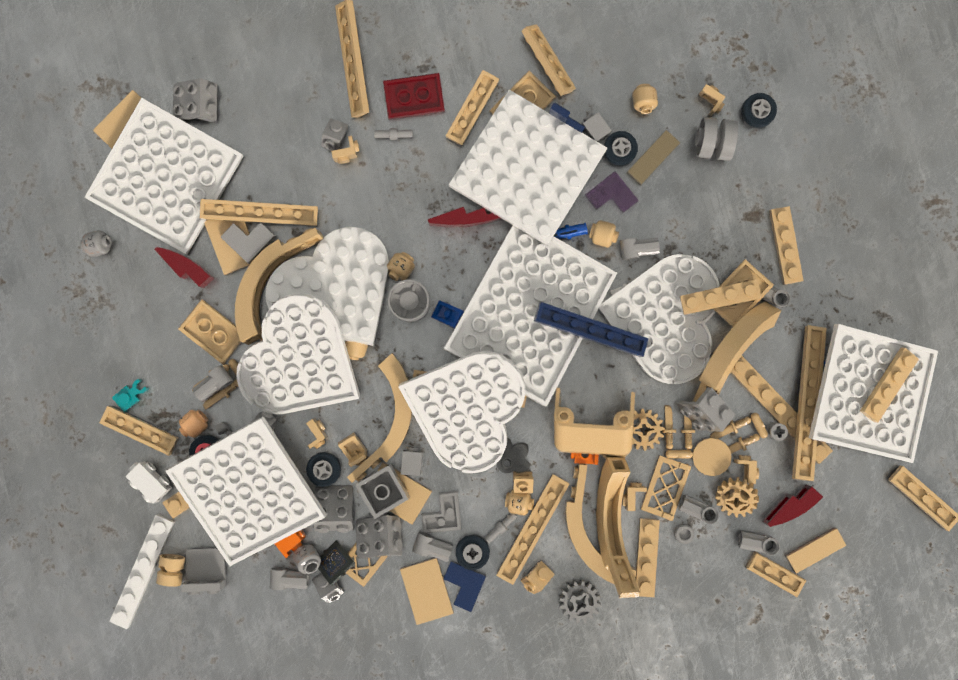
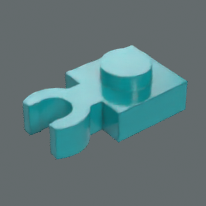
M142 379L135 380L132 388L126 385L112 397L123 412H127L141 400L138 394L148 391V386L142 390L139 389L138 385L142 382Z

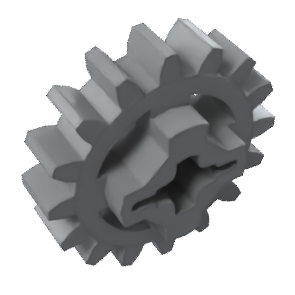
M574 580L573 586L566 584L567 591L561 590L564 596L559 597V600L563 602L559 606L560 609H565L562 612L564 616L569 614V621L575 618L577 624H579L580 619L587 623L586 618L589 617L593 620L592 614L599 613L596 607H601V603L597 601L601 599V596L596 594L598 591L596 587L591 589L592 584L590 582L585 585L584 580H581L580 584H577L576 580ZM589 594L592 595V604L588 601ZM568 599L572 602L571 609L567 605ZM583 599L584 603L577 604L576 600Z

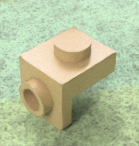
M706 84L699 93L700 97L714 105L708 114L709 116H712L715 112L718 114L725 105L722 103L725 96L719 93V90L713 85L709 86Z
M348 136L350 147L331 151L335 162L344 164L350 162L349 159L358 158L357 152L360 151L358 141H354L352 136Z
M313 418L306 424L316 437V440L309 444L308 447L309 449L313 447L318 449L326 443L324 439L328 436L324 431L326 428L320 419L317 421L316 418Z
M355 433L338 442V446L349 460L348 464L350 467L358 466L366 460L367 449Z
M739 455V458H733L734 463L744 464L743 480L747 479L748 484H756V479H759L757 461L751 459V456Z
M513 471V493H533L534 479L532 472L518 473Z
M631 482L630 486H625L622 506H625L627 511H636L635 492H647V487L642 486L640 482Z
M539 561L530 573L521 579V582L527 591L535 594L542 591L555 574L542 561Z

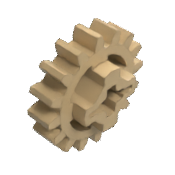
M640 409L639 414L634 410V420L639 419L638 423L633 426V434L639 436L640 442L633 438L632 445L635 443V449L637 450L640 446H642L644 451L647 450V446L653 449V443L660 444L658 438L664 437L660 433V431L665 430L664 427H660L663 420L656 419L658 417L657 413L652 416V410H648L645 413L644 409ZM647 417L650 418L655 425H650L647 422ZM643 424H644V427H647V428H650V429H651V430L645 431V432H644V435H643L642 432L635 431V429L642 428V425H643ZM655 433L654 437L649 441L648 437Z
M730 477L728 483L723 480L722 485L717 488L715 497L717 499V506H721V511L727 510L728 516L734 513L736 518L738 514L746 517V512L752 514L753 509H757V503H759L758 489H753V483L748 485L747 479H744L742 482L737 477L736 481H733Z

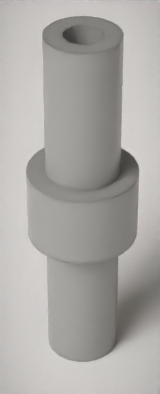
M398 128L375 130L374 136L375 138L398 140V138L413 137V130H398Z
M510 513L502 522L499 521L494 526L495 528L485 537V540L490 544L500 533L503 534L507 530V527L517 516Z

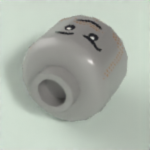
M101 230L84 234L80 242L82 251L90 257L107 254L112 244L111 238Z
M312 545L299 547L292 557L298 571L303 574L314 573L321 564L320 555Z

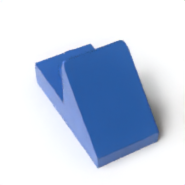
M439 300L431 317L455 329L464 311Z

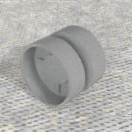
M703 116L696 133V157L710 159L715 150L717 160L731 161L738 138L737 120L723 119L718 129L717 118Z
M402 280L396 283L389 292V308L396 317L403 321H418L430 309L429 293L421 283L415 280Z

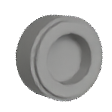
M680 524L675 528L674 536L678 542L688 544L694 539V530L687 524Z

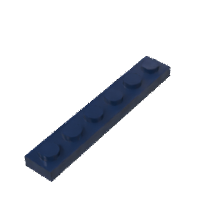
M539 302L534 322L638 357H644L649 339L543 302Z

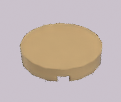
M705 438L694 447L692 458L698 471L704 475L717 476L728 469L732 456L725 442L718 438Z

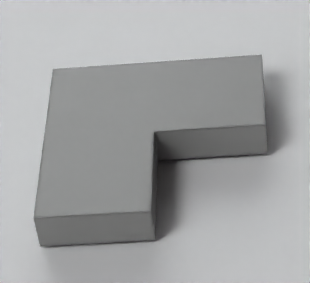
M261 222L248 236L234 223L221 236L248 264L276 237Z
M458 491L439 493L440 512L421 514L423 534L462 530Z

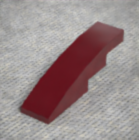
M464 207L430 218L428 223L430 226L471 227L503 219L493 213L487 214L485 208L466 214Z

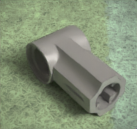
M632 238L620 241L622 260L659 254L658 238L640 240Z
M773 286L761 300L779 309L790 303L791 296L786 290H780ZM778 294L784 299L782 304L776 301Z
M219 365L208 373L207 378L193 388V394L201 402H205L217 391L228 387L233 382V379L225 368Z
M684 495L678 510L707 524H714L718 521L719 512L714 507L688 495ZM707 510L713 511L711 519H705L704 517Z
M741 531L739 535V548L762 552L768 555H775L780 550L779 542L769 535L764 536ZM773 541V547L770 550H766V543Z
M418 532L412 552L426 557L429 555L448 562L453 545L436 540L429 534Z
M283 567L271 568L269 589L308 588L309 574L288 570Z

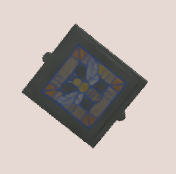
M336 540L327 550L323 551V554L320 556L321 564L318 569L328 583L333 586L342 576L346 575L345 573L355 562Z

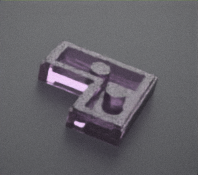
M616 171L585 194V197L596 210L612 199L622 213H624L639 201Z

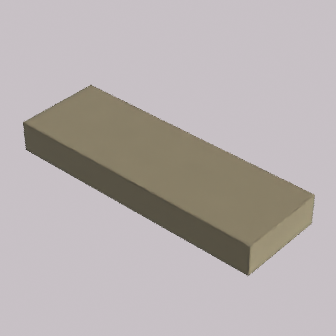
M666 130L627 173L641 185L680 142Z

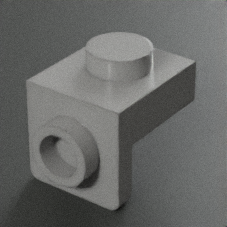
M330 118L322 133L321 146L328 150H339L348 130V124Z
M322 573L312 579L320 598L328 603L338 600L340 595L344 593L337 582L331 586Z

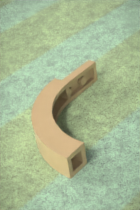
M307 229L302 235L297 238L293 237L287 240L286 243L279 239L262 250L249 265L240 282L235 301V323L242 343L250 345L262 338L259 304L267 280L283 262L323 240L324 237L318 229Z
M765 301L751 309L734 325L707 363L699 379L701 384L693 402H696L707 388H713L718 395L720 394L727 377L742 354L762 333L775 326L782 310Z
M394 353L378 365L387 377L394 394L395 415L393 425L383 444L347 477L351 482L362 480L367 475L365 471L369 467L374 469L381 462L380 457L387 462L399 449L409 430L412 411L398 387L400 383L409 380Z
M607 457L601 472L597 493L596 520L600 552L605 569H610L619 598L638 597L640 590L625 551L621 528L622 497L626 481L631 472L625 457Z
M578 463V466L574 467L573 478L576 479L575 486L571 487L570 493L573 501L565 500L567 530L577 553L586 565L601 578L614 584L610 569H605L601 553L591 544L584 529L582 503L587 465ZM631 567L633 574L636 577V569L634 567Z

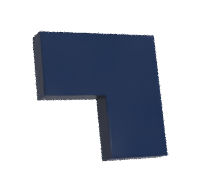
M557 103L552 104L549 114L583 133L585 126L570 118V111Z
M450 561L443 579L460 586L453 605L471 612L486 575L475 570H467L460 564Z

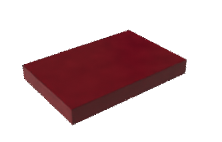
M439 73L383 81L388 119L445 112Z

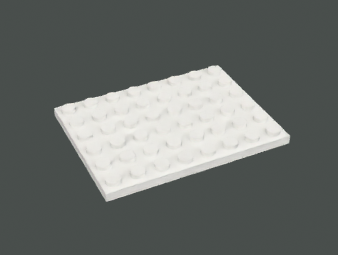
M512 225L443 350L458 358L482 351L494 352L505 356L522 373L525 382V396L546 407L583 338L534 322L539 302L593 319L617 272L554 236L547 246Z

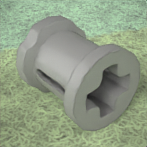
M772 422L766 427L768 437L781 441L788 435L787 427L781 423ZM777 429L780 430L779 432H777V434H774V431H776Z

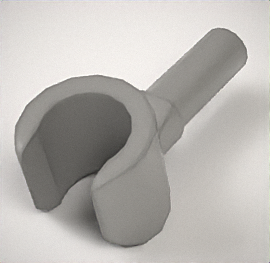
M221 422L215 426L219 435L226 433L227 436L232 434L226 422Z

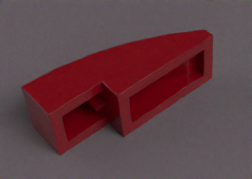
M160 247L154 249L180 278L186 279L190 277L201 288H205L214 279L205 268L188 257Z
M806 484L795 497L787 493L762 522L772 527L791 521L815 506L823 496L812 486Z

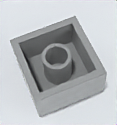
M392 464L355 484L374 519L410 498Z

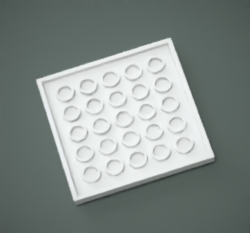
M508 90L452 178L449 187L548 246L607 151V147L584 133L577 131L513 91Z
M141 98L85 198L188 255L204 227L205 221L208 220L200 219V199L219 200L244 155Z
M834 324L809 438L913 463L938 351L841 324ZM906 348L919 360L879 423L873 422L860 410L899 349Z
M264 416L166 470V473L229 566L306 528L327 515Z

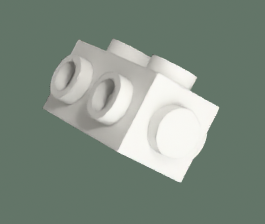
M136 462L128 469L130 471L126 476L129 480L128 483L134 489H138L142 493V497L149 503L159 502L172 489L169 485V480L163 475L160 476L155 471V466L150 462Z

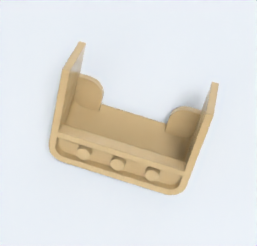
M556 388L554 445L558 451L611 456H626L631 452L635 392H631L630 411L618 412L614 416V423L611 426L574 423L572 410L567 407H561V390Z

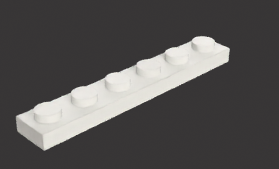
M159 514L155 515L109 622L125 629L130 628L175 521Z

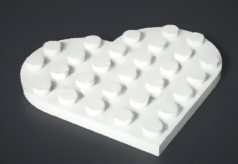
M344 227L332 231L319 242L313 257L301 256L292 258L276 268L270 276L266 287L268 309L281 298L292 294H307L324 301L336 314L344 341L373 346L389 272L387 268L389 258L385 246L376 235L362 228Z
M676 254L657 262L601 303L599 311L611 326L649 338L644 357L632 355L646 374L662 383L681 384L693 380L700 375L711 358L712 338L705 323L713 316L715 311L710 309L684 315L680 296L718 288L720 285L713 269L702 259L690 255Z
M307 294L288 295L274 303L268 310L262 323L263 340L248 348L237 366V383L245 399L251 405L254 404L263 409V412L270 414H286L359 399V389L340 323L334 311L321 299Z
M487 351L471 353L402 382L398 386L435 455L449 468L453 467L462 470L463 473H478L488 470L501 459L507 445L505 423L518 414L525 398V382L518 367L505 356Z

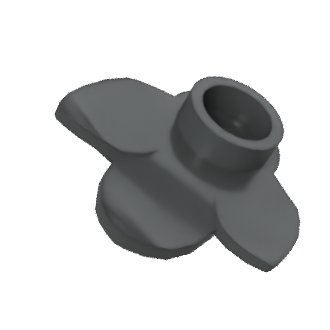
M507 437L505 451L497 462L498 469L503 473H511L512 471L522 473L528 470L531 466L525 459L529 450L528 444L518 443L513 445ZM505 460L510 462L509 467L504 465Z

